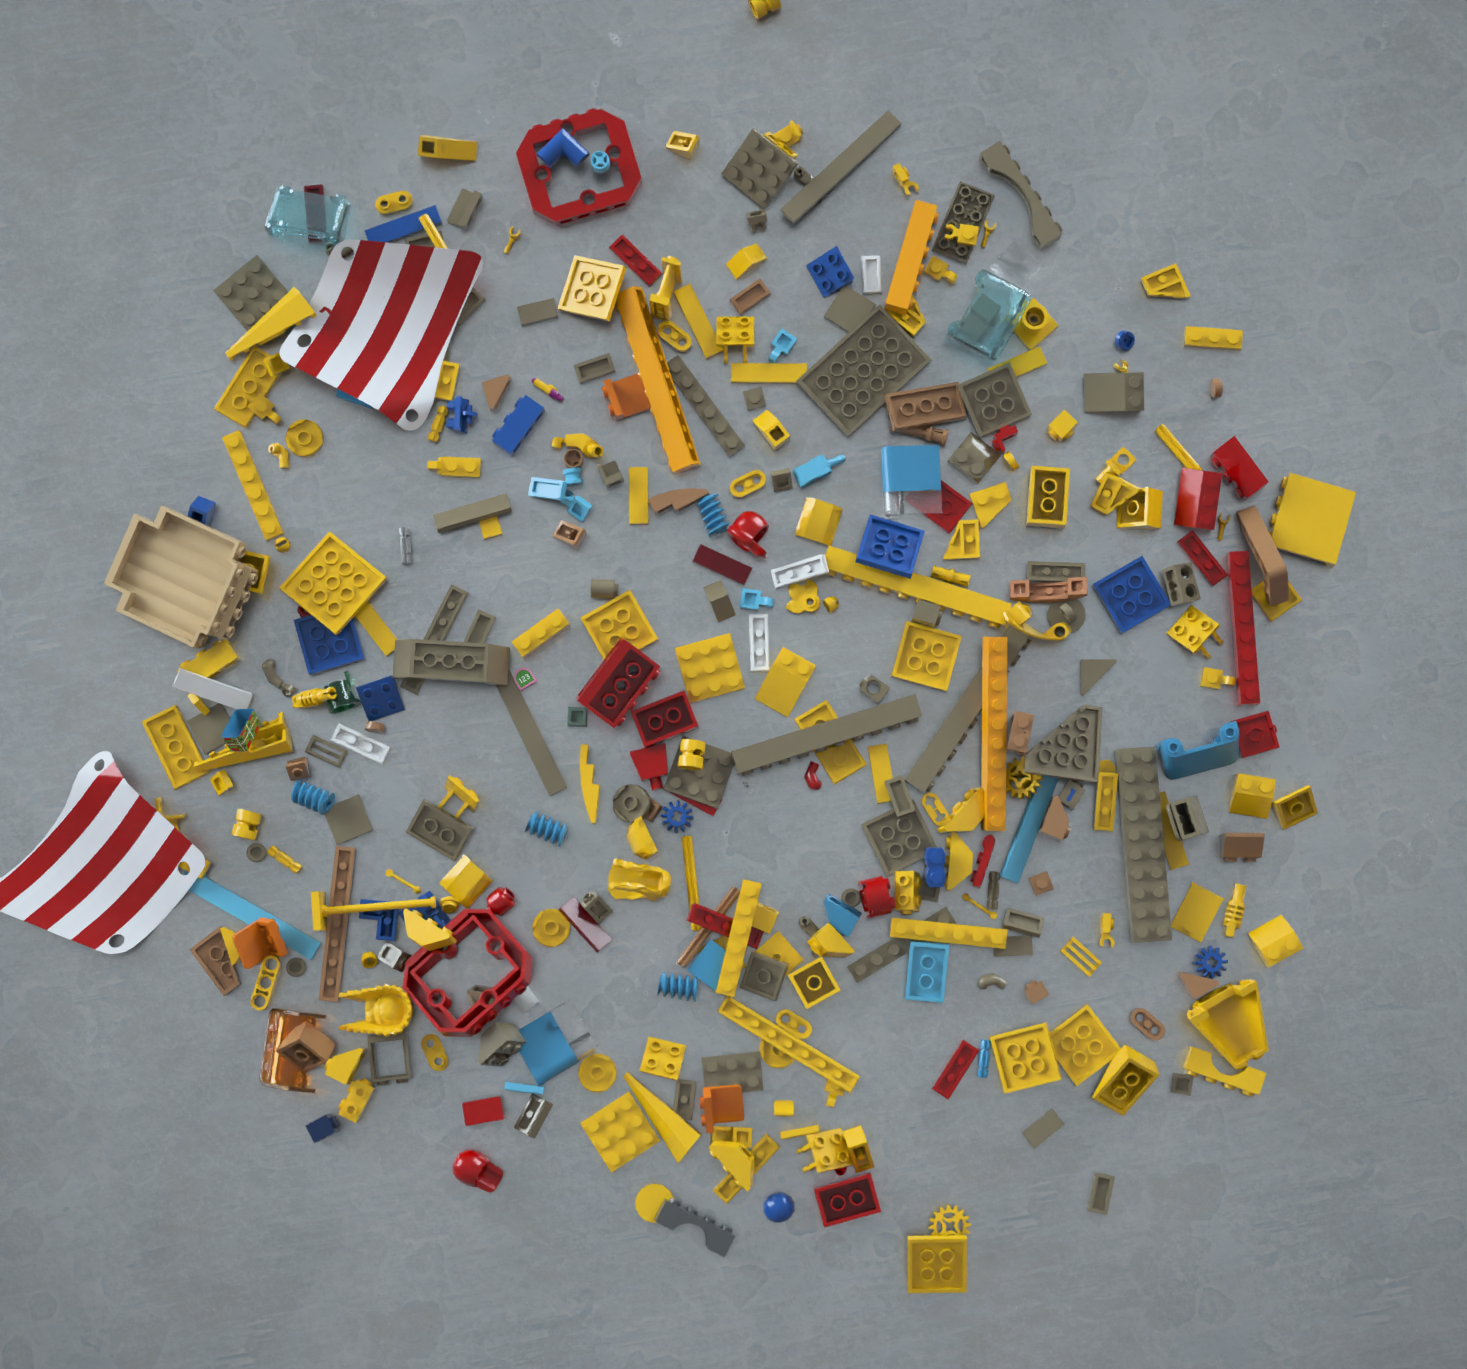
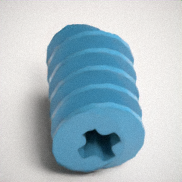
M718 494L707 495L697 500L699 502L697 505L698 509H702L700 515L705 516L702 520L704 523H708L705 528L711 530L708 533L709 537L726 532L727 529L725 527L730 524L729 522H723L727 517L726 515H720L724 508H717L721 501L714 500L718 497Z
M298 779L292 789L291 799L293 803L305 806L307 809H312L314 812L324 815L332 808L335 794L331 793L329 795L328 790L322 793V788L316 789L315 785L309 787V782L303 784V781Z
M538 811L530 817L525 829L526 832L530 828V835H534L537 831V838H541L544 834V841H548L551 838V844L553 845L558 841V847H561L568 831L566 830V823L559 827V820L552 824V817L545 821V814L538 818Z
M663 972L660 977L657 996L660 991H662L663 997H666L668 992H670L671 998H674L677 993L680 1000L685 995L686 1001H689L690 997L693 996L694 1002H696L699 983H697L696 977L690 982L689 976H686L683 981L681 974L674 979L673 973L667 978L666 972Z

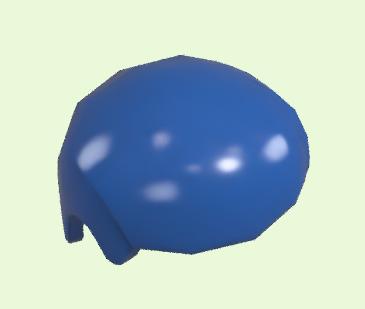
M784 1192L774 1193L764 1202V1213L767 1219L774 1223L790 1219L795 1211V1203L792 1197Z

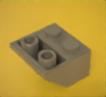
M494 1022L481 1034L478 1058L480 1065L501 1067L509 1061L508 1059L513 1054L521 1051L526 1040L515 1024Z

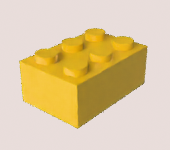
M1031 466L1026 526L1065 528L1067 523L1070 468Z

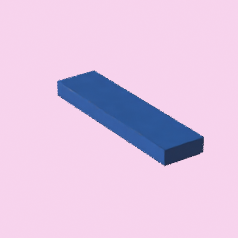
M436 205L364 231L368 241L390 243L424 231L425 229L419 220L424 214L429 215L435 226L441 225L442 222Z

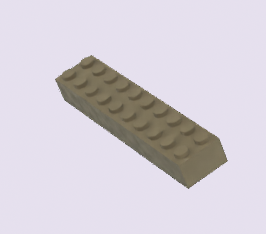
M1156 747L1116 749L1114 753L1116 773H1118L1117 789L1131 943L1172 940Z

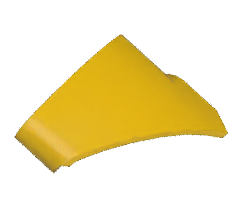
M1018 602L1003 613L1010 625L1032 637L1059 641L1069 637L1071 633V627L1066 622L1055 624L1045 633L1032 628L1026 623L1033 614L1032 608L1028 604ZM1058 626H1061L1065 629L1064 636L1058 635Z

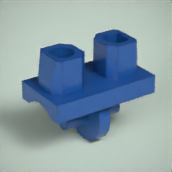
M456 396L455 400L448 401V411L455 412V418H448L446 427L450 430L467 434L468 424H472V418H477L478 413L472 412L473 405H469L468 399Z

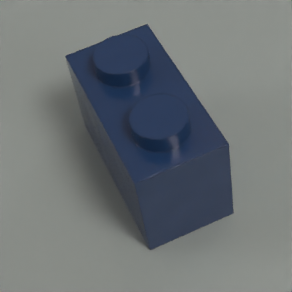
M326 1114L305 1127L313 1142L317 1143L339 1132L341 1124L336 1115Z

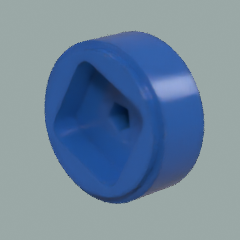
M1125 330L1120 331L1115 339L1116 346L1122 350L1131 349L1135 342L1133 333Z

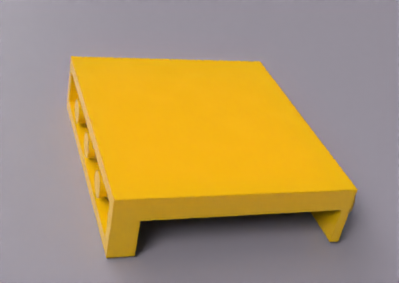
M1289 473L1287 477L1282 479L1280 488H1283V491L1276 499L1275 506H1278L1277 512L1272 514L1270 524H1273L1271 531L1268 532L1277 549L1324 562L1326 566L1333 567L1338 559L1356 492Z

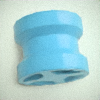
M597 151L592 154L590 160L592 169L597 173H605L610 167L607 153Z
M581 468L563 470L567 487L583 484V479L580 476L582 473Z

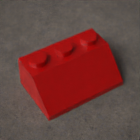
M1235 436L1211 455L1213 465L1217 469H1221L1224 473L1222 475L1224 480L1228 484H1232L1235 488L1234 493L1239 499H1243L1244 502L1263 489L1269 482Z
M1182 468L1174 525L1214 530L1223 473Z

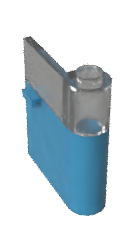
M939 445L882 447L884 516L888 517V520L900 519L899 516L904 514H942Z
M571 999L519 1029L526 1040L520 1054L539 1086L600 1050L598 1047L601 1045L596 1035L592 1036L589 1033Z

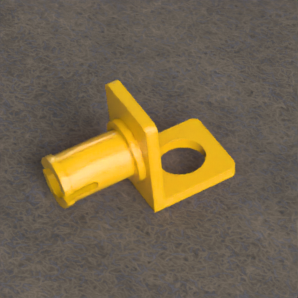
M1122 447L1111 459L1106 461L1107 467L1096 477L1097 481L1101 484L1108 471L1114 475H1122L1136 461V458L1125 447ZM1121 454H1126L1129 457V462L1126 465H1121L1118 462V457Z
M155 798L156 810L179 831L178 820L179 818L186 817V813L163 815L162 798Z

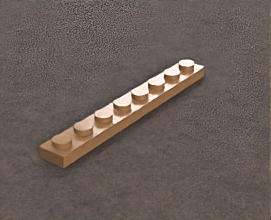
M336 846L329 907L350 905L356 848ZM349 913L328 915L319 1000L339 1002L338 996L341 987Z

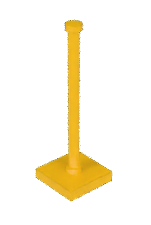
M311 892L313 931L319 932L326 931L327 917L331 914L429 906L436 908L435 896H432L431 899L327 907L325 892Z

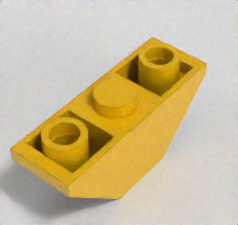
M981 787L971 788L964 794L965 799L962 802H958L952 808L953 812L950 816H946L941 820V826L937 829L939 833L973 831L984 818V798Z
M951 832V835L947 836L946 848H949V856L945 855L944 867H948L944 885L946 886V891L952 890L972 873L973 853L956 832Z
M406 908L404 909L407 936L416 944L428 951H432L456 943L457 940L452 936L453 932L445 927L442 929L438 928V923L430 918L426 921L422 918L423 915L415 909L412 912Z
M714 1140L708 1147L710 1154L715 1159L720 1160L724 1170L735 1177V1181L741 1189L749 1191L754 1182L755 1157L742 1143Z

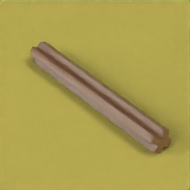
M732 887L715 911L725 915L739 896L740 891L736 887ZM703 927L700 929L677 960L681 967L685 968L712 931Z

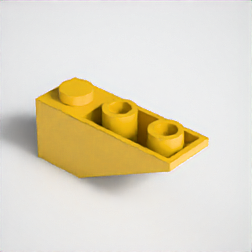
M421 135L419 136L418 156L476 161L478 142Z

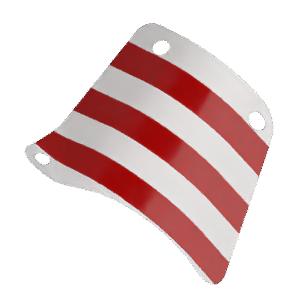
M354 239L340 242L332 250L319 285L309 303L317 316L314 318L308 316L301 320L302 324L294 327L280 348L281 359L369 404L404 430L411 431L419 428L425 422L432 407L441 365L464 304L482 271V257L476 252ZM345 247H351L354 251V257L350 261L342 258L341 252ZM326 307L338 317V320L332 318L326 310L323 313L319 311ZM303 334L311 336L312 339L311 344L307 347H300L297 343L298 338ZM410 409H414L418 413V418L414 422H409L406 419V412Z
M107 751L100 752L90 759L78 773L63 811L43 840L21 863L0 878V912L107 954L126 952L151 933L179 903L205 866V858L196 846L126 782L115 764L111 753ZM99 759H103L105 763L104 768L101 771H96L94 764ZM180 862L188 863L190 867L189 874L182 875L179 873L178 865ZM117 934L123 935L124 943L120 947L113 948L109 945V940L112 936Z

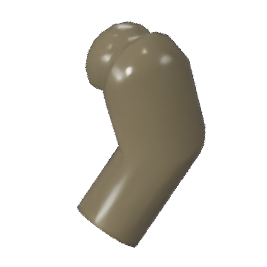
M327 244L324 248L329 257L335 247L333 244ZM351 247L343 248L341 252L342 258L353 252V249Z
M990 973L979 978L978 986L981 989H986L987 986L996 985L1004 989L1008 981L995 973Z

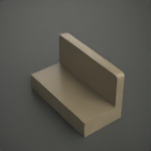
M462 189L447 222L467 231L481 204L482 194L475 190L472 193Z

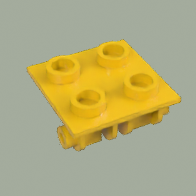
M649 1036L640 1072L678 1080L686 1045Z

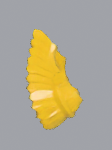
M384 984L383 987L377 986L375 988L361 989L360 991H347V993H339L338 996L342 999L365 1002L366 1014L365 1020L342 1024L339 1026V1030L355 1033L361 1031L362 1034L375 1033L378 1036L383 1034L385 1037L393 1036L407 1028L414 1014L413 1003L408 997L407 992H404L402 988L395 985L389 986Z

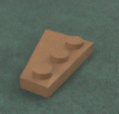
M220 926L189 950L223 996H226L240 985L235 966L231 964L220 930L222 926Z

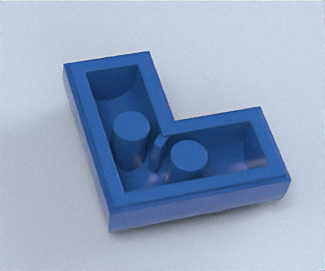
M562 128L537 153V156L549 168L563 155L575 167H578L590 153Z
M365 899L360 900V904L387 902ZM399 909L359 912V919L378 920L376 940L396 941Z

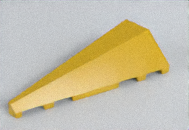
M293 287L225 354L232 361L242 351L244 353L249 352V347L257 343L262 345L285 333V330L292 325L299 326L304 318L308 316L314 318L317 314L301 293Z
M279 712L277 714L278 717L270 722L267 720L262 722L263 726L258 729L248 751L231 752L227 744H225L223 750L218 753L211 752L209 754L210 757L206 760L194 762L197 772L291 752L292 737L284 713Z
M627 1072L624 1075V1079L673 1157L680 1163L702 1134L674 1112L673 1108Z

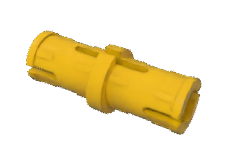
M934 565L931 577L945 580L949 584L952 582L968 587L971 575L956 572L952 568L949 570Z

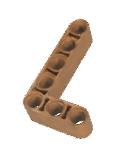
M1256 506L1236 511L1239 526L1264 574V592L1268 605L1271 607L1289 601L1287 568Z

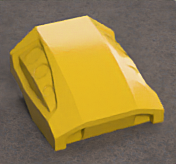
M806 497L795 536L832 546L843 508L825 501Z
M642 817L636 818L628 826L626 839L633 854L646 860L658 853V850Z
M464 854L439 884L466 909H469L493 880Z

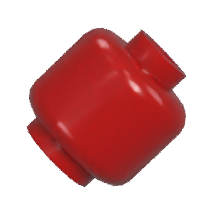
M498 887L488 895L487 909H490L494 914L503 916L514 907L515 895L507 887Z

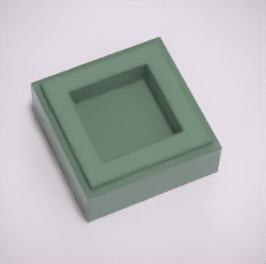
M568 707L567 726L587 727L588 709L586 707Z

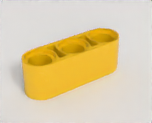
M267 956L262 962L250 1002L255 1010H266L271 1004L282 969V960L277 956ZM271 959L277 962L274 970L268 968V962ZM265 978L271 980V985L267 989L262 986V981ZM260 996L265 999L263 1007H258L256 1004V1000Z

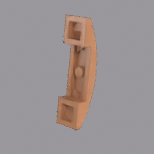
M1087 577L1068 578V581L1030 583L1029 580L1010 581V599L1015 601L1052 603L1087 596Z

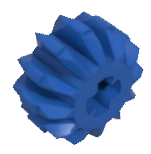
M679 800L676 802V807H674L672 802H669L671 809L663 808L668 814H661L662 818L668 819L663 821L662 824L670 823L667 827L668 831L674 826V833H678V827H681L682 832H685L686 830L683 825L691 827L687 820L694 819L693 816H687V814L692 812V809L690 808L685 811L687 803L680 807ZM673 813H682L681 821L677 822L676 819L673 821Z
M1208 946V952L1206 949L1201 948L1203 956L1196 954L1200 961L1194 962V965H1200L1201 967L1196 971L1201 972L1204 970L1202 974L1204 978L1207 977L1208 973L1210 979H1214L1215 974L1218 977L1222 976L1220 970L1226 971L1227 969L1222 964L1228 963V960L1221 959L1226 955L1225 952L1218 955L1219 947H1216L1214 952L1212 946ZM1209 957L1215 960V964L1212 965L1213 968L1207 964V960H1210Z

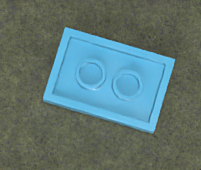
M910 941L905 999L944 1003L949 944Z

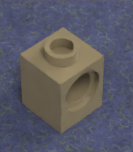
M872 674L869 678L865 676L859 684L862 687L860 692L877 705H879L890 689L889 686ZM876 684L879 691L877 693H870L868 686Z

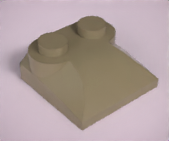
M971 432L957 450L954 451L948 462L978 485L1001 455Z

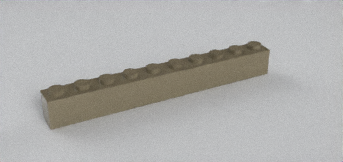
M1009 625L1002 637H1007V669L1011 664L1015 666L1021 657L1018 655L1021 648L1025 650L1031 642L1029 635L1017 630L1012 625ZM982 666L905 779L907 784L922 794L925 791L930 792L935 784L932 781L936 775L940 776L946 768L943 764L947 759L951 761L957 752L954 749L957 743L962 744L967 737V734H965L967 728L970 727L972 729L978 721L976 715L979 711L982 712Z
M916 694L740 748L731 751L737 774L742 773L745 776L754 773L753 769L758 767L761 770L771 768V763L779 761V764L790 762V757L796 755L799 759L809 756L808 752L816 750V753L827 750L826 746L834 744V747L846 744L845 740L852 738L853 742L863 739V734L871 733V736L882 733L881 729L889 727V730L901 727L900 723L905 721L908 724L918 722V717H921L922 713Z

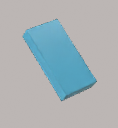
M532 477L528 496L564 501L567 482Z
M505 1082L504 1089L542 1095L544 1094L545 1086Z

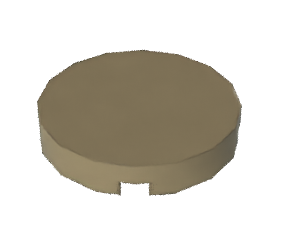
M624 785L617 790L613 797V811L619 819L633 823L636 818L641 816L643 819L650 809V797L646 790L639 785Z

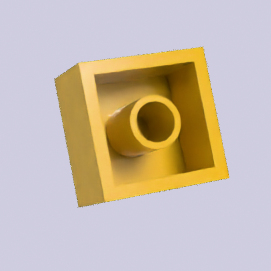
M822 956L788 975L806 1009L841 991Z

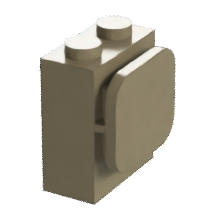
M1198 796L1187 797L1166 805L1172 829L1178 842L1209 833Z

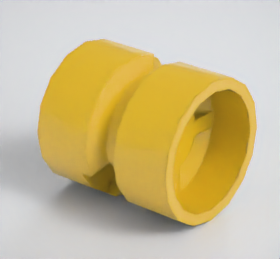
M748 0L752 12L757 19L768 15L769 10L774 12L782 8L780 0Z
M682 739L680 746L682 755L679 756L678 767L687 770H703L704 758L701 755L705 754L706 742Z
M238 809L235 818L237 823L233 825L231 835L255 841L258 832L256 826L260 825L262 814Z

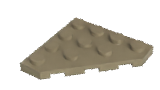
M1085 704L1077 709L1025 754L1024 773L1098 783L1102 707Z

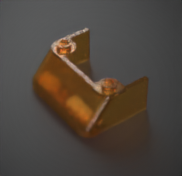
M276 1008L270 1010L259 1076L262 1086L288 1091L315 1093L316 1089L306 1088L308 1078L305 1072L300 1071L277 1053L276 1049L295 1027L306 1021L315 1027V1018L326 1019V1015Z

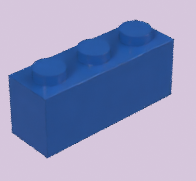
M527 395L517 400L514 405L516 407L512 414L508 413L506 415L502 428H497L492 435L494 438L492 440L493 444L511 457L545 413L544 407Z

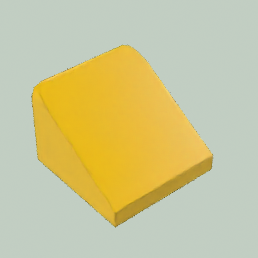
M776 1100L774 1102V1115L793 1116L794 1102L791 1100Z

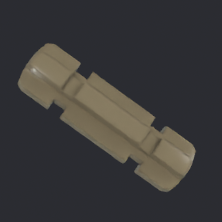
M991 871L989 873V901H987V908L995 910L998 908V880H1000V873Z

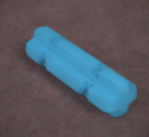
M983 1039L980 1043L981 1050L978 1063L980 1068L978 1069L977 1076L987 1078L991 1041Z

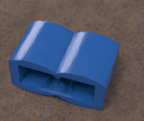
M926 847L924 851V862L927 866L924 872L925 883L928 887H944L946 881V874L943 869L945 852L941 847Z

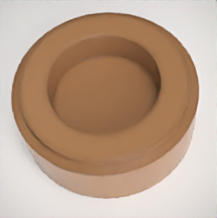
M1212 379L1210 382L1212 398H1220L1222 396L1223 386L1220 379Z
M373 721L366 722V731L378 734L384 733V724Z

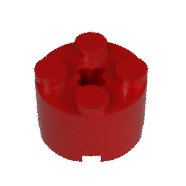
M878 876L858 882V886L862 885L863 890H859L864 912H869V915H867L868 919L892 913V909L895 908V901L889 895L888 890L891 887L888 878L884 879L883 876Z

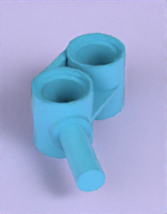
M823 454L795 468L793 473L800 488H804L816 481L815 478L821 479L832 473L831 467L845 462L846 458L842 454L832 459H826Z

